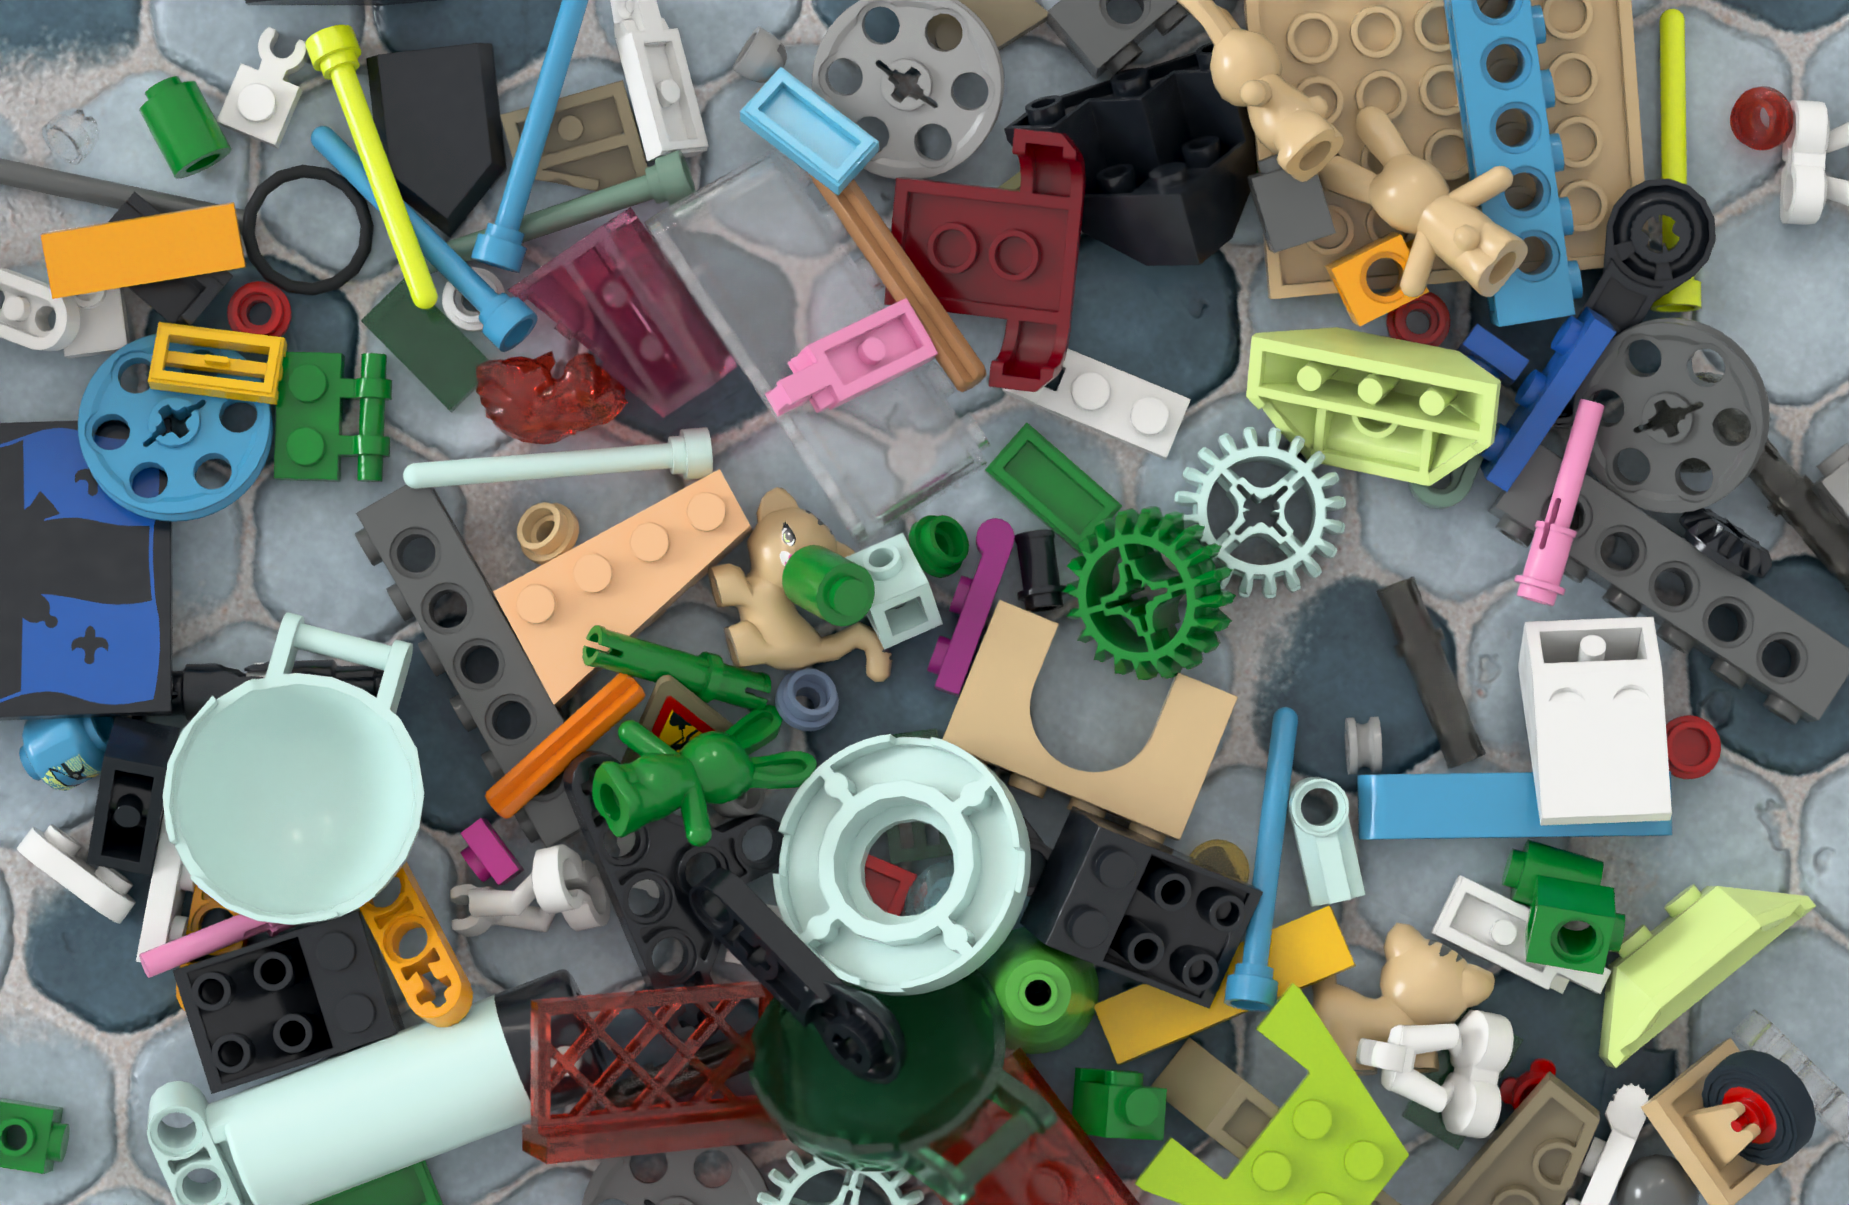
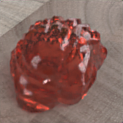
M552 351L535 359L523 356L510 357L505 360H489L475 367L478 382L476 392L480 396L481 404L485 407L486 417L491 419L495 427L505 435L522 442L534 444L556 443L570 435L575 436L577 432L609 423L616 418L628 403L624 397L626 385L622 376L611 377L607 369L597 364L595 356L588 352L576 354L564 367V374L559 379H555L550 372L556 363Z

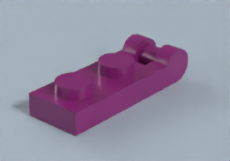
M988 519L977 530L976 546L982 557L974 579L961 575L949 608L950 612L960 615L952 639L942 635L939 636L927 669L928 672L938 675L934 689L959 697L1013 548L1015 538L1013 529L1003 519Z

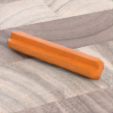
M619 673L486 791L485 798L489 805L500 817L504 819L511 818L561 774L573 759L589 749L644 700L646 695L644 689L631 675Z

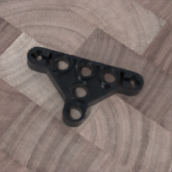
M593 750L582 752L565 768L563 777L565 792L661 1023L669 1033L685 1042L697 1044L707 1041L719 1030L724 1015L722 1002L710 976L722 943L701 923L691 908L689 893L693 887L686 880V865L694 855L706 852L711 854L715 860L716 868H724L733 872L747 884L779 867L780 851L784 834L778 832L781 823L769 816L758 813L735 818L714 829L711 828L712 837L705 846L697 847L690 844L686 838L682 816L671 813L661 820L650 822L636 830L635 843L631 851L624 856L612 857L604 846V836L609 828L606 819L598 815L593 820L592 813L598 811L593 801L592 792L582 790L581 784L590 779L587 769L592 765L598 769L606 761H614L618 764H621V762L603 752ZM762 825L767 827L772 835V847L764 858L752 861L747 859L743 853V837L752 827ZM652 880L659 890L658 904L647 914H634L628 903L631 888L639 881ZM666 938L678 939L683 948V957L679 966L666 973L657 971L652 961L655 946ZM693 975L695 976L694 981H687ZM683 983L688 997L699 1004L705 1005V1008L697 1013L699 1024L693 1027L683 1020L678 1021V1017L686 1012V1006L679 992L670 988L665 993V987Z

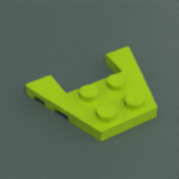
M1291 983L1256 1027V1030L1303 1066L1308 1073L1230 1173L1225 1178H1222L1170 1136L1134 1182L1144 1191L1182 1205H1371L1408 1158L1409 1154L1302 990L1294 983Z

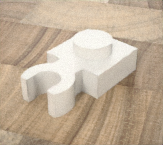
M268 27L262 33L258 42V52L262 59L259 69L240 64L217 122L223 127L279 149L303 92L299 86L291 84L287 80L290 74L296 73L304 67L309 54L305 41L299 39L295 45L294 52L289 57L278 58L274 56L273 48L278 40L279 33L276 29Z

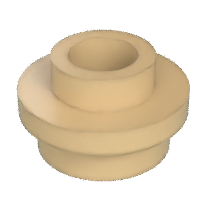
M542 502L531 506L522 515L517 526V538L522 552L526 557L539 565H543L571 550L579 534V523L576 515L566 506L559 503Z

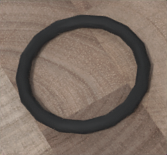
M299 165L279 170L257 186L244 209L242 238L248 259L266 281L288 293L315 296L339 289L360 272L371 252L374 225L367 201L345 177L329 168ZM300 178L324 180L342 190L355 206L361 226L359 246L349 265L332 278L313 283L291 280L273 270L261 255L255 236L257 212L267 195L281 184Z

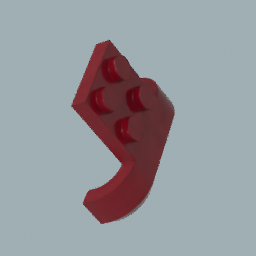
M1014 128L1012 153L1018 156L1020 162V190L898 177L896 178L891 233L946 312L1007 319L1000 353L991 362L989 387L1038 392L1059 375L1067 354L1085 196V163L1082 153L1065 133ZM885 288L884 305L897 303L888 289Z

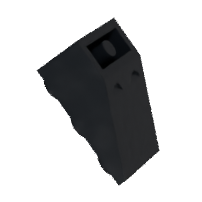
M1072 806L1019 923L1049 947L1210 1009L1263 891L1127 827Z
M360 910L173 970L211 1094L354 1049L361 1045L395 1035L398 1031L405 1029L380 948Z

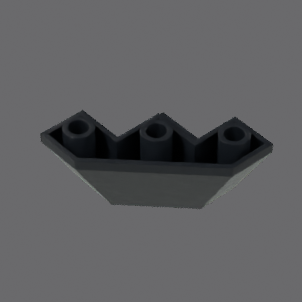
M1212 42L1199 47L1193 53L1147 68L1124 70L1112 76L1110 80L1061 96L1052 95L1036 99L1025 106L1026 113L1004 128L1007 141L1012 147L1014 128L1067 134L1082 153L1085 163V196L1081 231L1146 266L1200 265L1231 240L1251 192L1246 176L1257 173L1255 133L1250 123L1247 107L1234 106L1222 99L1214 86L1210 70L1214 47Z

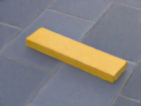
M1330 905L1272 929L1268 967L1274 969L1273 979L1279 983L1277 999L1283 995L1291 983L1303 989L1356 966ZM1245 941L1239 944L1210 1009L1147 984L1139 985L1095 1004L1094 1009L1117 1064H1125L1248 1012V1010L1233 1008L1224 1003L1227 976L1234 974L1235 964L1242 963Z

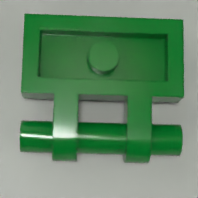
M286 352V357H283L282 362L283 374L282 380L278 384L279 397L276 405L274 479L340 482L341 457H358L357 481L382 482L383 458L390 457V437L384 436L385 401L392 400V380L386 379L387 355L378 353L361 354V378L346 379L344 378L345 356L342 353ZM343 400H360L359 435H342Z

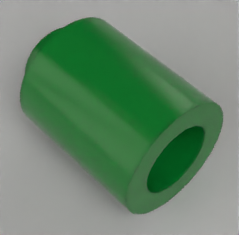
M173 76L156 83L145 92L148 101L140 107L139 111L176 179L199 173L213 166L231 152L232 149L196 81L182 83L179 76Z
M809 545L799 549L789 558L783 570L782 585L789 600L832 625L842 627L855 624L868 613L872 606L875 587L869 572L862 566L823 546Z
M1528 839L1522 851L1514 848L1511 849L1505 865L1502 885L1511 888L1510 900L1531 906L1537 875L1600 885L1604 862Z

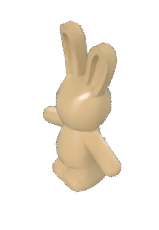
M1176 0L1204 27L1214 45L1210 70L1214 86L1221 98L1234 106L1247 107L1252 129L1259 142L1271 152L1278 154L1276 160L1286 173L1300 182L1308 181L1333 159L1344 143L1343 135L1325 119L1328 112L1326 100L1320 95L1308 97L1281 77L1282 64L1275 45L1264 34L1240 29L1227 9L1217 6L1213 0Z
M1373 106L1362 109L1356 117L1357 134L1384 166L1382 172L1376 175L1352 161L1340 156H1334L1318 172L1321 185L1328 191L1340 196L1372 205L1378 215L1395 230L1416 234L1400 282L1404 295L1418 297L1424 292L1437 255L1448 266L1455 269L1481 296L1492 297L1506 283L1528 254V248L1524 240L1496 224L1491 218L1476 208L1506 191L1512 185L1513 174L1511 170L1505 166L1493 167L1450 192L1449 186L1440 171L1428 161L1411 154L1396 126L1386 113Z

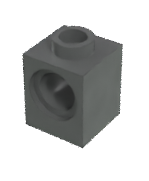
M1278 154L1257 161L1260 172L1246 176L1268 250L1276 253L1336 233L1318 173L1308 181L1300 182L1281 168L1276 160Z

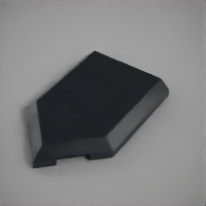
M471 43L378 54L366 58L373 120L402 199L452 239L467 220L466 217L507 170L492 43Z

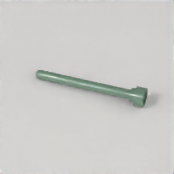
M677 150L655 158V165L645 168L646 175L524 215L519 232L525 234L522 243L652 199L657 204L668 201L671 206L695 199L696 189L682 151ZM486 229L447 241L446 243L465 262L473 260L471 255L478 233L485 234ZM425 258L430 274L438 272Z

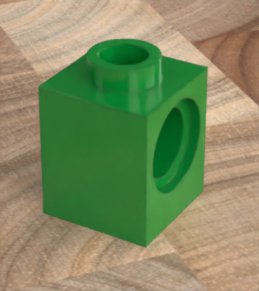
M1537 875L1525 929L1526 962L1603 975L1608 951L1619 953L1625 929V914L1616 913L1614 888ZM1571 921H1583L1590 926L1583 930H1570L1563 925Z

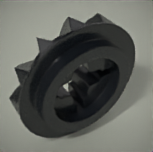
M1701 508L1695 511L1684 512L1680 517V524L1687 530L1684 537L1696 549L1728 571L1746 579L1750 575L1764 578L1772 567L1770 554L1767 549L1759 544V541L1750 537L1743 529L1735 526L1728 519L1717 515L1711 509Z

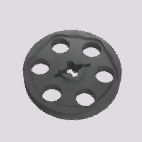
M1659 318L1636 324L1611 339L1575 392L1573 421L1580 399L1592 401L1594 394L1603 389L1614 391L1621 397L1624 403L1623 417L1617 423L1600 421L1588 466L1606 488L1630 504L1650 511L1684 513L1707 507L1721 500L1740 485L1752 472L1763 453L1768 437L1770 422L1769 401L1766 388L1756 366L1745 351L1730 337L1709 325L1693 320ZM1641 339L1651 341L1660 350L1662 360L1657 372L1646 374L1634 368L1629 358L1630 347L1634 341ZM1711 349L1722 357L1725 364V373L1722 380L1716 383H1706L1694 374L1692 358L1697 350ZM1663 400H1666L1670 408L1681 406L1682 409L1697 402L1703 403V406L1692 409L1677 423L1679 431H1676L1671 423L1661 425L1659 422L1642 430L1638 427L1649 423L1657 417V414L1664 409ZM1735 408L1742 411L1748 417L1751 431L1745 441L1732 442L1721 435L1717 420L1722 410ZM1634 448L1644 453L1650 464V472L1646 480L1640 482L1631 481L1622 475L1618 467V457L1622 450ZM1697 458L1709 465L1712 470L1713 480L1708 490L1700 492L1691 490L1681 480L1680 469L1685 459Z
M667 1125L638 1133L614 1148L593 1173L585 1190L582 1205H599L604 1200L613 1198L621 1200L626 1205H647L645 1203L646 1199L656 1205H762L757 1202L758 1194L761 1191L768 1192L769 1190L761 1172L752 1159L731 1140L716 1132L697 1126ZM645 1145H652L661 1149L668 1161L665 1175L659 1181L652 1183L643 1182L638 1179L631 1168V1158L634 1152ZM718 1150L729 1158L732 1165V1173L725 1184L718 1187H709L697 1179L695 1162L702 1152Z

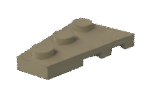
M1549 1071L1431 1205H1562L1568 1190L1573 1186L1599 1124L1600 1111Z

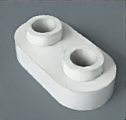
M0 268V291L2 290L5 296L2 308L0 309V337L30 349L43 351H58L71 344L79 331L81 320L80 310L75 299L72 296L52 299L49 284L9 269ZM54 309L56 322L54 328L51 329L48 319L51 311Z
M50 824L45 832L32 827L17 847V850L30 862L110 920L121 924L136 903L127 894L133 884L115 869L99 866L95 870L89 864H86L85 861L76 855L82 846L56 826Z

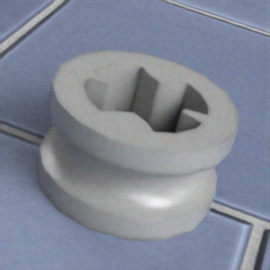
M1369 717V721L1366 724L1357 723L1355 718L1345 719V757L1348 775L1357 774L1361 767L1369 768L1372 774L1381 773L1382 736L1379 717Z

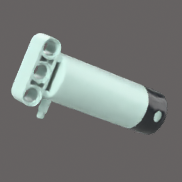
M561 969L472 1003L468 1014L459 1023L452 1026L436 1027L424 1021L398 1031L395 1035L361 1045L208 1104L201 1090L193 1084L183 1081L168 1082L159 1087L151 1097L148 1111L147 1136L176 1205H309L609 1089L611 1078L599 1037L582 994L573 976L567 970ZM179 1112L191 1117L193 1122L186 1127L174 1128L165 1124L162 1118L169 1113ZM205 1168L215 1172L218 1177L211 1182L198 1183L189 1179L187 1174L194 1169Z

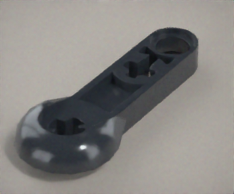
M1672 179L1646 180L1628 189L1613 206L1606 226L1603 274L1581 309L1577 319L1585 307H1589L1610 322L1616 331L1613 336L1614 338L1624 330L1642 323L1656 300L1694 277L1709 260L1716 241L1715 218L1706 200L1691 186ZM1660 215H1666L1675 221L1672 232L1679 237V240L1670 249L1666 243H1663V250L1658 251L1647 245L1650 234L1643 229V226L1651 217H1654L1656 223H1658ZM1601 390L1597 391L1594 394L1592 400L1593 402L1596 400ZM1573 413L1559 416L1553 427H1571L1573 425Z
M716 868L690 889V905L701 923L804 1027H807L811 1022L813 1023L829 1052L840 1065L844 1066L845 1069L849 1070L856 1077L871 1084L887 1085L897 1079L903 1070L907 1058V1042L898 1019L885 1004L868 993L844 984L733 872L724 868Z

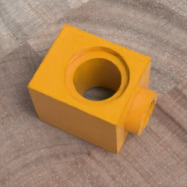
M1393 231L1325 265L1354 324L1360 327L1429 292L1426 286L1424 292L1418 297H1408L1404 295L1400 287L1401 278L1414 239L1405 243L1402 235ZM1381 258L1392 259L1397 265L1399 272L1396 285L1388 292L1373 293L1366 281L1369 266Z

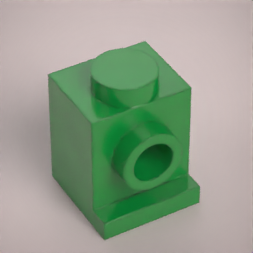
M1075 1067L1071 1132L1105 1138L1163 1141L1167 1089L1143 1085L1144 1073H1139L1138 1071Z
M0 1098V1167L40 1174L53 1171L54 1161L62 1162L64 1160L69 1141V1124L61 1123L63 1107ZM12 1125H19L26 1131L27 1141L21 1149H15L7 1142L8 1129Z

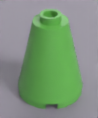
M1025 927L1011 930L999 949L973 972L971 997L979 1022L997 1042L1017 1052L1043 1054L1069 1045L1084 1032L1095 1013L1094 1006L1098 1003L1099 983L1093 963L1049 947ZM1043 980L1048 984L1051 996L1045 1004L1036 1006L1028 1002L1025 990L1030 982Z

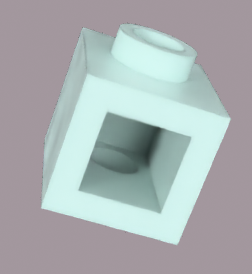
M903 533L845 557L865 568L873 579L875 596L872 606L866 615L884 650L943 624L929 582Z

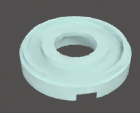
M891 734L880 735L862 740L839 751L822 763L797 790L786 809L778 832L784 834L779 858V874L773 873V886L776 902L784 923L839 979L874 993L886 995L923 994L954 984L970 975L982 966L1006 940L1016 924L1027 895L1031 871L1030 841L1027 826L1014 796L1005 783L980 760L958 746L935 737H931V739L919 737L895 738ZM918 821L934 826L945 835L953 851L954 873L948 891L935 906L921 914L901 917L885 912L874 903L865 883V864L870 848L882 833L898 824Z

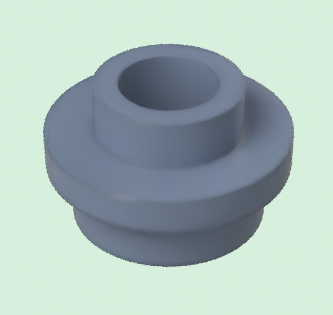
M807 668L793 671L782 679L775 692V705L781 718L791 727L801 731H816L826 727L832 721L838 710L839 698L835 684L828 675L817 669ZM796 697H808L813 702L815 709H808L802 706L796 700Z

